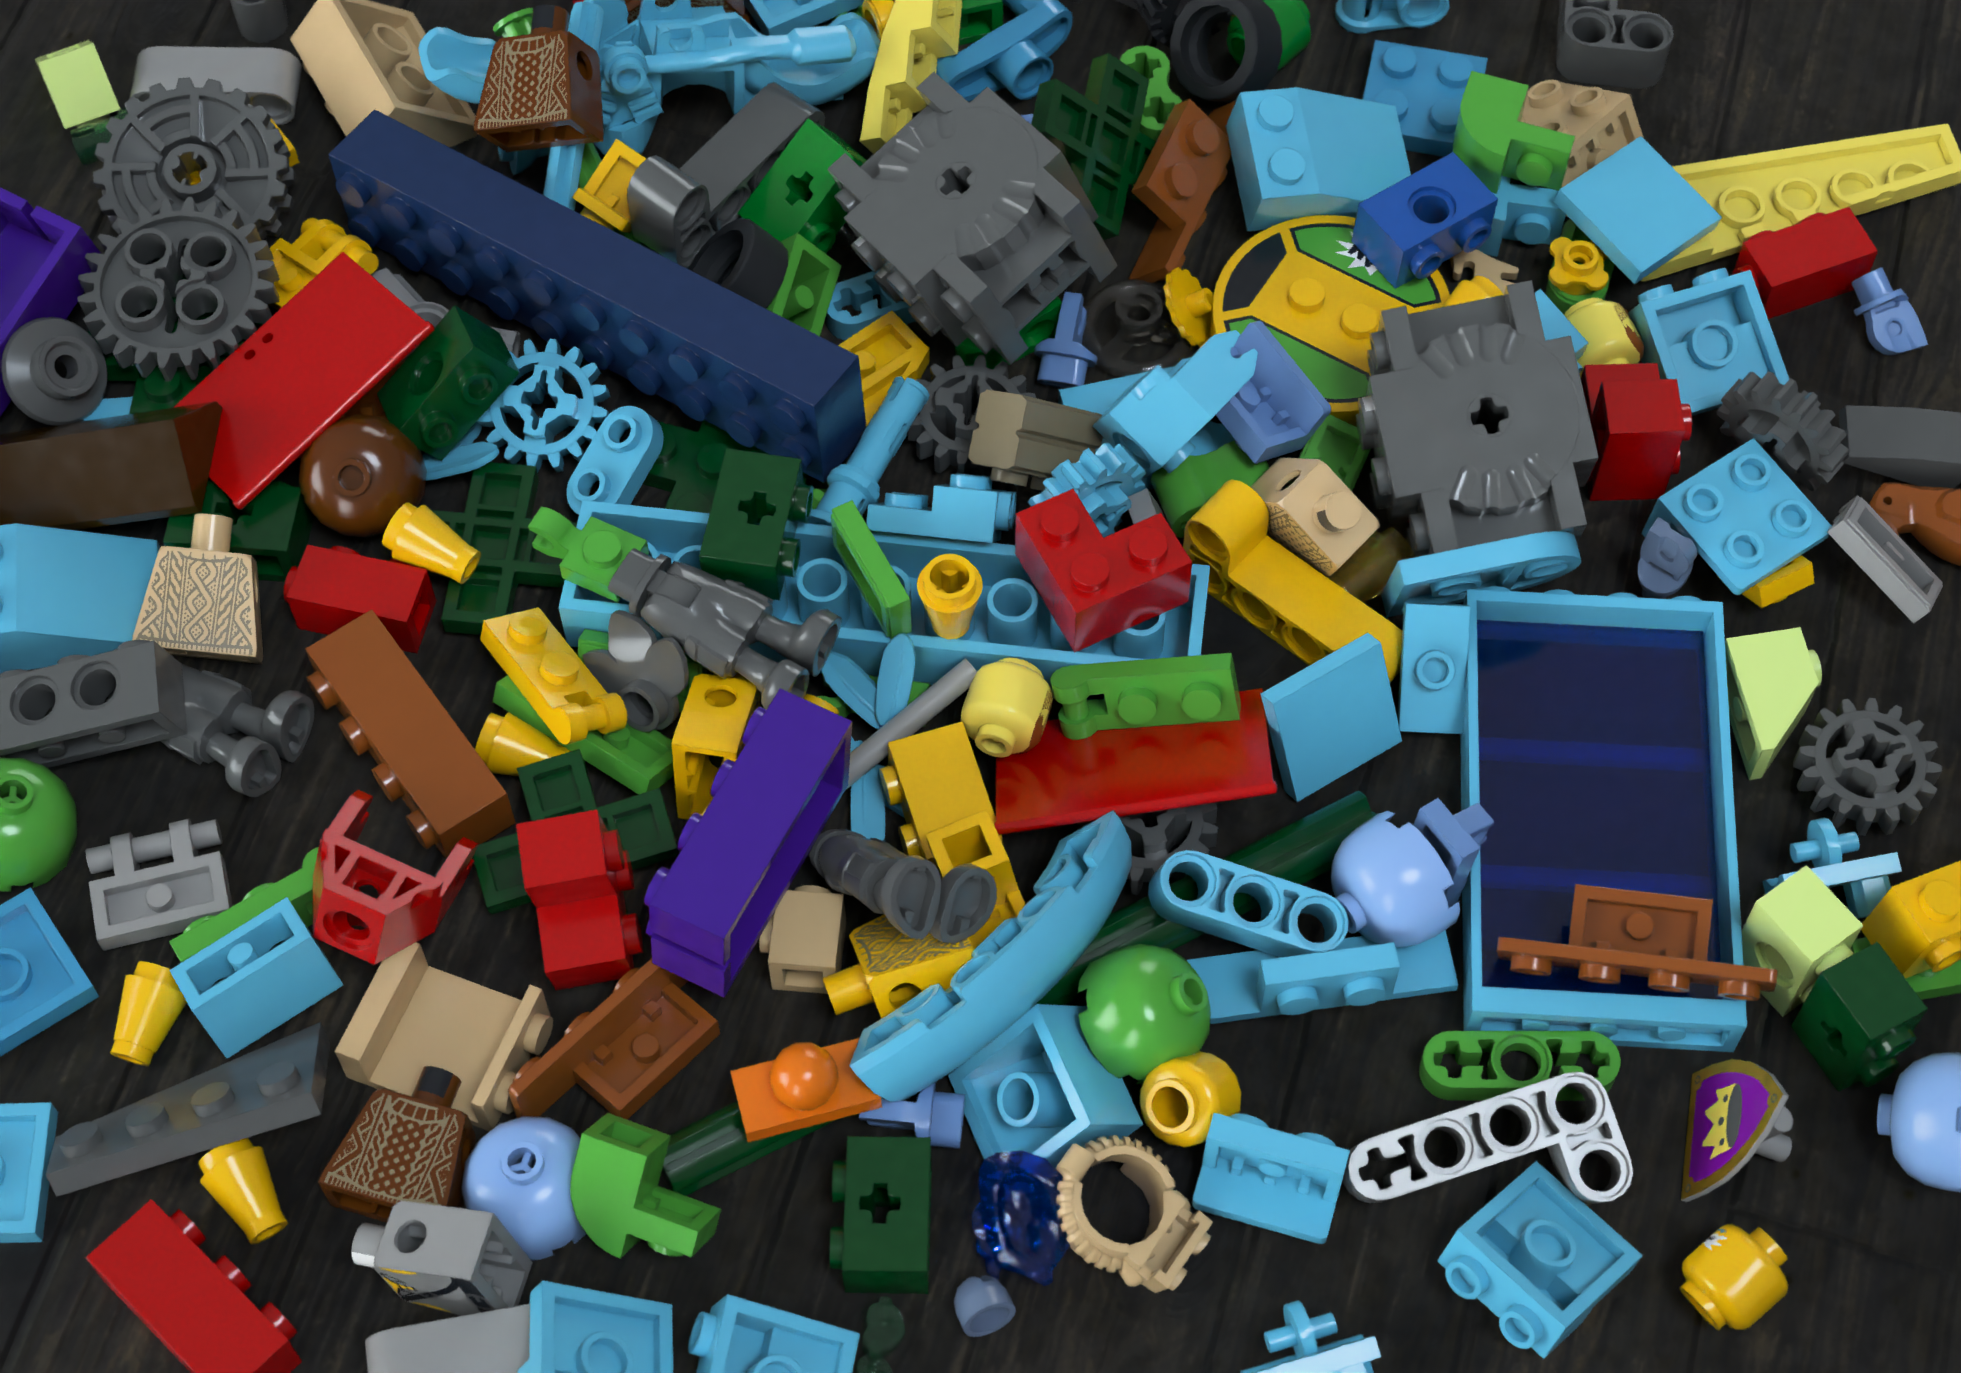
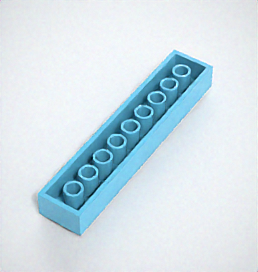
M582 500L576 528L582 531L592 516L647 540L648 555L654 559L660 554H664L671 558V564L674 561H678L701 569L699 554L710 513ZM798 523L794 539H800L801 542L798 570L794 578L785 576L780 600H773L772 616L789 623L801 625L817 610L828 609L842 618L838 637L831 652L848 656L866 674L878 676L884 650L891 639L886 637L834 547L832 526ZM870 530L910 598L912 632L907 633V635L910 636L916 652V669L913 681L929 682L930 685H933L964 658L978 671L983 665L1008 657L1026 660L1035 665L1042 672L1044 679L1052 690L1050 678L1057 669L1064 666L1201 655L1210 565L1192 564L1187 603L1074 653L1017 558L1015 545ZM943 554H957L969 560L979 571L983 582L982 592L973 613L970 627L966 634L957 639H944L934 632L917 590V580L922 569L933 558ZM564 580L559 612L567 643L571 647H578V639L584 629L608 633L611 614L617 610L629 612L630 602L621 598L617 603ZM650 626L656 635L657 641L664 638L658 631H656L652 626ZM759 641L749 645V648L773 661L780 662L786 660L781 654ZM1104 694L1090 695L1087 700L1105 699Z

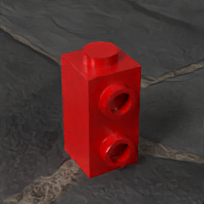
M1846 207L1828 214L1815 213L1806 217L1798 224L1774 232L1765 230L1753 235L1743 242L1732 275L1751 270L1767 318L1770 319L1854 290L1851 282L1870 272L1878 250L1850 207Z
M307 544L299 566H292L284 584V600L289 603L298 629L329 635L372 609L401 650L416 654L437 602L427 569L395 559L386 561L362 556L358 552L343 546H333L328 549Z

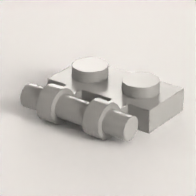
M184 819L169 823V830L136 838L133 837L131 832L111 836L110 844L86 849V859L91 874L113 869L115 876L88 882L96 939L103 951L181 933L195 920L210 915L216 916L232 907L226 864L220 851L198 856V849L222 844V835L217 819L192 824L190 819ZM173 855L174 862L139 870L140 863Z

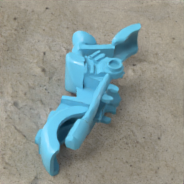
M584 0L583 2L597 4L604 10L598 52L604 135L603 142H594V145L603 155H606L614 141L619 139L642 154L649 142L659 114L663 113L661 107L663 96L673 89L689 84H704L725 91L733 114H737L760 90L774 82L811 105H819L831 100H843L845 93L861 84L872 74L880 45L878 34L866 19L852 12L838 16L828 26L794 28L787 35L765 36L757 32L737 12L725 13L723 6L691 8L690 0H675L668 7H660L655 4L656 0H641L639 15L636 20L629 24L627 21L629 14L625 0ZM435 27L428 31L419 43V56L425 76L431 83L450 96L469 103L479 104L493 47L496 42L489 38L465 36L449 28ZM498 147L500 161H509L513 175L530 167L538 157L548 156L550 153V147L506 152Z

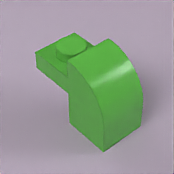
M1471 70L1461 100L1453 140V152L1493 193L1497 194L1503 176L1522 181L1531 186H1542L1559 191L1562 188L1575 136L1521 122L1529 85Z
M606 1113L582 1133L570 1184L571 1200L580 1225L596 1245L620 1259L641 1239L646 1240L650 1248L668 1256L687 1255L692 1257L715 1234L721 1209L658 1186L671 1135Z

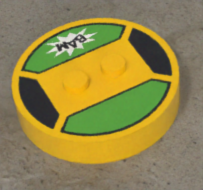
M1314 215L1273 225L1246 241L1236 250L1221 271L1213 295L1210 337L1237 330L1242 334L1249 323L1262 321L1330 404V415L1357 427L1356 414L1359 413L1358 398L1366 397L1369 376H1371L1367 357V350H1371L1370 333L1378 332L1381 311L1406 306L1408 314L1441 308L1450 296L1446 283L1437 269L1426 278L1418 279L1416 277L1395 289L1352 242L1356 218L1338 215Z

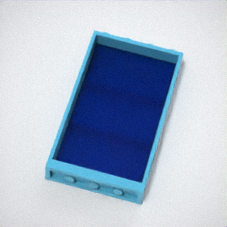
M1489 586L1480 590L1467 589L1463 605H1469L1471 609L1463 734H1460L1461 811L1479 803L1494 820V824L1488 830L1486 841L1479 845L1481 848L1462 891L1464 1031H1593L1609 1038L1615 1046L1734 1052L1747 1027L1746 1001L1718 996V986L1690 982L1689 992H1668L1649 988V977L1621 974L1619 984H1602L1579 979V969L1552 966L1550 976L1527 975L1511 971V961L1501 960L1497 954L1498 937L1569 945L1575 884L1712 899L1713 906L1707 961L1744 965L1723 602L1702 601L1693 596H1678L1672 599L1638 598L1634 594L1623 592L1613 593L1608 596L1578 595L1563 589L1549 590L1544 593L1511 591L1500 586Z

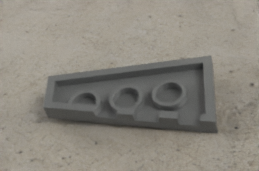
M316 1023L94 1121L75 1125L62 1135L55 1137L46 1177L56 1197L321 1115L330 1051V1041L322 1023Z

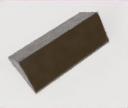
M217 401L1 434L0 525L17 523L79 530L202 512L222 407Z

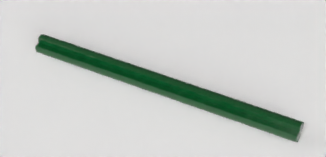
M1355 791L1221 859L1302 885L1331 870L1334 856L1342 841L1357 827L1377 814L1371 811L1367 797L1362 792ZM1188 875L1169 884L1171 891L1176 897L1185 901L1197 900L1198 888L1191 876ZM1236 893L1234 895L1233 905L1239 916L1260 906L1258 901L1247 893ZM1147 895L1111 913L1082 956L1036 1004L1065 1005L1086 994L1087 989L1078 992L1079 980L1089 963L1121 948L1144 944L1173 950L1205 934V932L1171 922L1159 916L1151 906ZM736 1101L670 1134L671 1137L661 1173L665 1177L671 1191L687 1196L833 1121L748 1142L738 1102Z

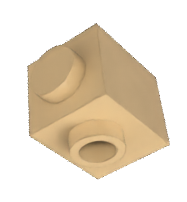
M804 885L797 887L795 890L786 891L760 936V952L769 953L768 966L772 990L828 994L822 978L841 971L846 930L844 894L832 893L826 888L814 885Z

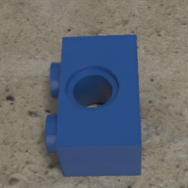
M1452 152L1359 203L1352 242L1396 289L1416 277L1418 279L1428 277L1440 267L1442 262L1462 251L1469 253L1479 248L1492 232L1491 225L1498 198Z

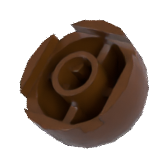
M355 414L341 418L329 426L305 450L300 462L299 485L305 504L323 525L343 536L370 538L384 534L390 520L403 504L409 502L416 507L419 506L425 495L427 470L421 450L406 435L399 431L395 425L390 423L388 419Z

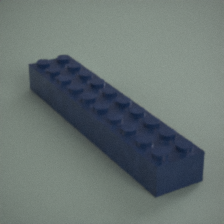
M375 109L328 154L336 178L335 186L341 195L348 217V228L352 235L364 240L371 248L376 246L397 257L408 269L416 272L421 270L442 281L455 294L461 296L467 294L488 305L499 317L505 320L514 319L535 330L546 342L551 338L556 339L558 343L569 349H572L574 346L582 352L584 359L590 364L595 363L598 369H609L630 380L644 394H656L679 406L688 417L696 421L705 420L728 432L736 442L745 447L754 446L770 455L801 459L803 472L824 484L830 471L842 464L860 441L866 429V418L858 355Z

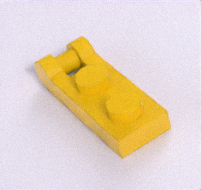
M539 607L483 621L481 642L559 742L567 745L586 739L588 732L598 730L601 734H608L620 731L626 727L627 710L622 698L617 693L606 692Z

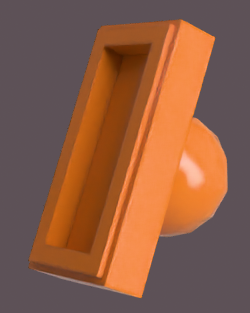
M860 1038L825 1047H820L812 1042H795L782 1049L775 1060L730 1071L747 1141L752 1142L882 1108L881 1097L875 1094L849 1066Z

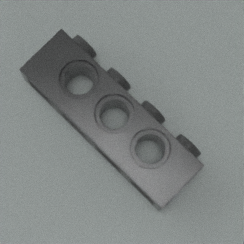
M131 640L120 644L117 650L93 656L70 655L58 660L56 665L32 671L22 669L9 670L0 674V758H24L50 768L187 734L182 664L155 641ZM115 690L112 697L105 702L107 696ZM52 706H54L53 709L51 710V712H50L47 716H45L46 713H47V711H48Z

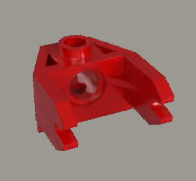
M357 790L350 795L329 828L324 830L320 839L313 873V938L375 965L435 932L465 883L474 864L472 857L479 843L463 837L456 843L437 875L433 877L356 842L369 818L370 813L366 811L373 800L372 795ZM372 885L378 891L379 897L375 899L364 894L358 887ZM359 925L364 927L365 929L358 930L354 929L352 926Z

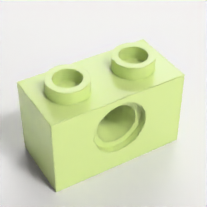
M1806 865L1755 902L1742 929L1743 963L1745 966L1778 970L1774 992L1761 991L1760 993L1784 1017L1801 1003L1805 1002L1822 971L1854 955L1850 948L1861 931L1863 924Z

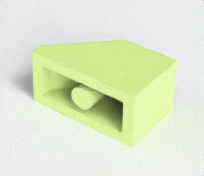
M90 40L35 59L65 129L76 126L80 135L105 127L111 119L109 113L121 110L94 43Z
M1801 627L1726 638L1725 640L1729 719L1749 780L1763 777L1805 714L1816 688L1821 685L1822 669L1819 657L1815 650H1808Z

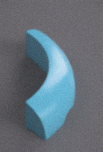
M1112 810L1059 840L1054 855L1034 885L1033 889L1036 896L1020 910L1017 917L1004 920L974 949L972 959L954 974L950 981V987L947 990H944L939 983L931 985L910 1001L862 1031L849 1066L875 1094L890 1102L904 1101L949 1074L980 1052L1025 1015L1082 956L1111 914L1132 866L1131 840L1115 811Z

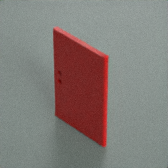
M342 252L174 407L217 401L222 407L208 478L233 501V505L237 509L242 510L308 449L329 426L337 422L423 342L435 328L432 323L422 319L354 260Z
M1262 688L1239 691L1241 700L1240 720L1097 730L1092 736L1080 740L1066 738L1062 734L1059 719L1047 721L1041 740L1032 750L1020 754H1011L1007 757H996V822L994 826L998 835L1095 821L1112 810L1115 811L1118 817L1276 794L1278 788L1273 780L1267 720L1261 698Z

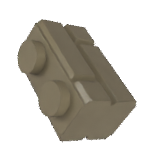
M986 389L985 392L980 393L975 419L979 424V428L973 430L968 458L972 461V464L992 468L990 480L1026 487L1028 476H1032L1030 489L1044 491L1045 486L1042 482L1046 478H1052L1051 471L1067 459L1071 463H1076L1079 461L1084 450L1089 448L1095 454V450L1101 447L1103 436L1093 425L1102 414L1025 395Z

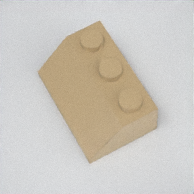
M317 0L290 38L303 61L304 70L314 80L325 99L327 110L336 118L345 136L354 130L374 109L448 147L478 135V133L473 131L476 116L469 104L441 91L426 78L418 50L419 43L426 33L413 12L370 0Z

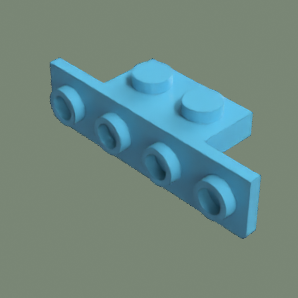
M1446 930L1427 941L1410 947L1396 948L1395 942L1377 944L1366 939L1364 936L1344 938L1343 942L1332 951L1278 957L1260 950L1187 960L1201 977L1206 987L1211 1009L1210 1024L1282 1014L1299 1015L1312 1010L1347 1005L1364 1006L1384 1000L1456 991L1458 988Z

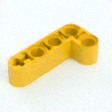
M1233 479L1226 481L1192 516L1185 526L1183 548L1191 559L1192 564L1210 565L1207 593L1309 666L1364 634L1369 633L1381 642L1388 678L1391 683L1400 673L1402 630L1267 536L1269 511L1263 499L1250 486L1241 481Z

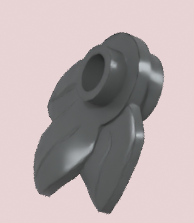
M622 610L613 612L608 627V650L595 649L583 654L584 663L607 693L614 692L622 698L627 710V723L642 732L665 729L677 719L679 714L677 695L688 684L689 671L684 651L673 637H666L657 641L651 627L638 616Z

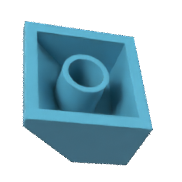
M1036 1004L1004 1033L948 1075L955 1093L965 1094V1117L999 1194H1010L1059 1175L1056 1166L1072 1144H1078L1085 1148L1087 1142L1091 1140L1096 1142L1098 1137L1105 1136L1108 1139L1110 1135H1118L1119 1139H1121L1122 1136L1128 1137L1143 1125L1123 1079L1110 1074L1091 1052L1081 1030L1078 1015L1088 1010L1087 1006Z

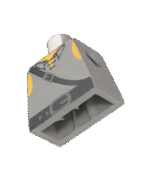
M400 1201L393 1206L386 1226L366 1222L361 1224L355 1233L352 1243L353 1262L357 1265L374 1268L401 1299L460 1316L518 1306L533 1263L494 1213Z

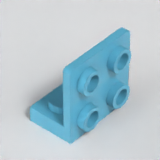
M1753 438L1660 496L1641 534L1646 537L1657 517L1668 522L1671 529L1684 537L1691 538L1698 554L1733 594L1740 595L1829 537L1827 531L1831 524Z

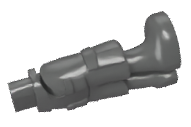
M633 548L627 554L611 578L608 586L610 592L630 602V613L642 617L662 637H673L683 648L684 653L694 662H698L723 679H726L728 676L734 677L737 673L748 679L761 692V703L766 710L780 688L804 698L809 685V675L817 677L836 642L842 618L828 609H820L812 613L801 625L786 622L772 616L773 600L752 588L746 587L742 582L731 579L723 580L683 562L674 561L671 564V558L664 554H660L654 559L636 548ZM759 641L781 654L786 660L780 662L773 661L749 648V645Z
M182 664L187 734L162 740L161 742L170 750L176 751L199 765L202 762L209 764L216 760L225 767V777L230 787L244 795L258 797L273 789L281 777L280 758L293 763L300 756L306 745L314 722L313 700L299 691L290 690L277 695L269 703L267 709H262L252 705L251 690L241 683L226 678L220 673L207 670L200 671ZM115 690L108 695V700L112 697ZM242 732L247 737L238 741L227 734Z
M831 829L820 833L807 855L810 857L812 866L832 889L854 896L874 913L885 914L892 926L910 938L923 939L930 932L934 938L944 943L955 944L975 934L984 926L993 912L997 900V887L994 878L987 870L971 863L956 866L941 880L937 867L919 855L907 856L877 838L867 839L863 835L847 829Z

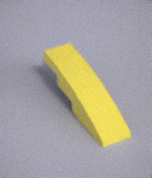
M895 0L882 34L869 82L860 142L873 154L912 120L913 113L920 112L927 106L916 87L933 72L936 73L937 59L958 54L962 0Z

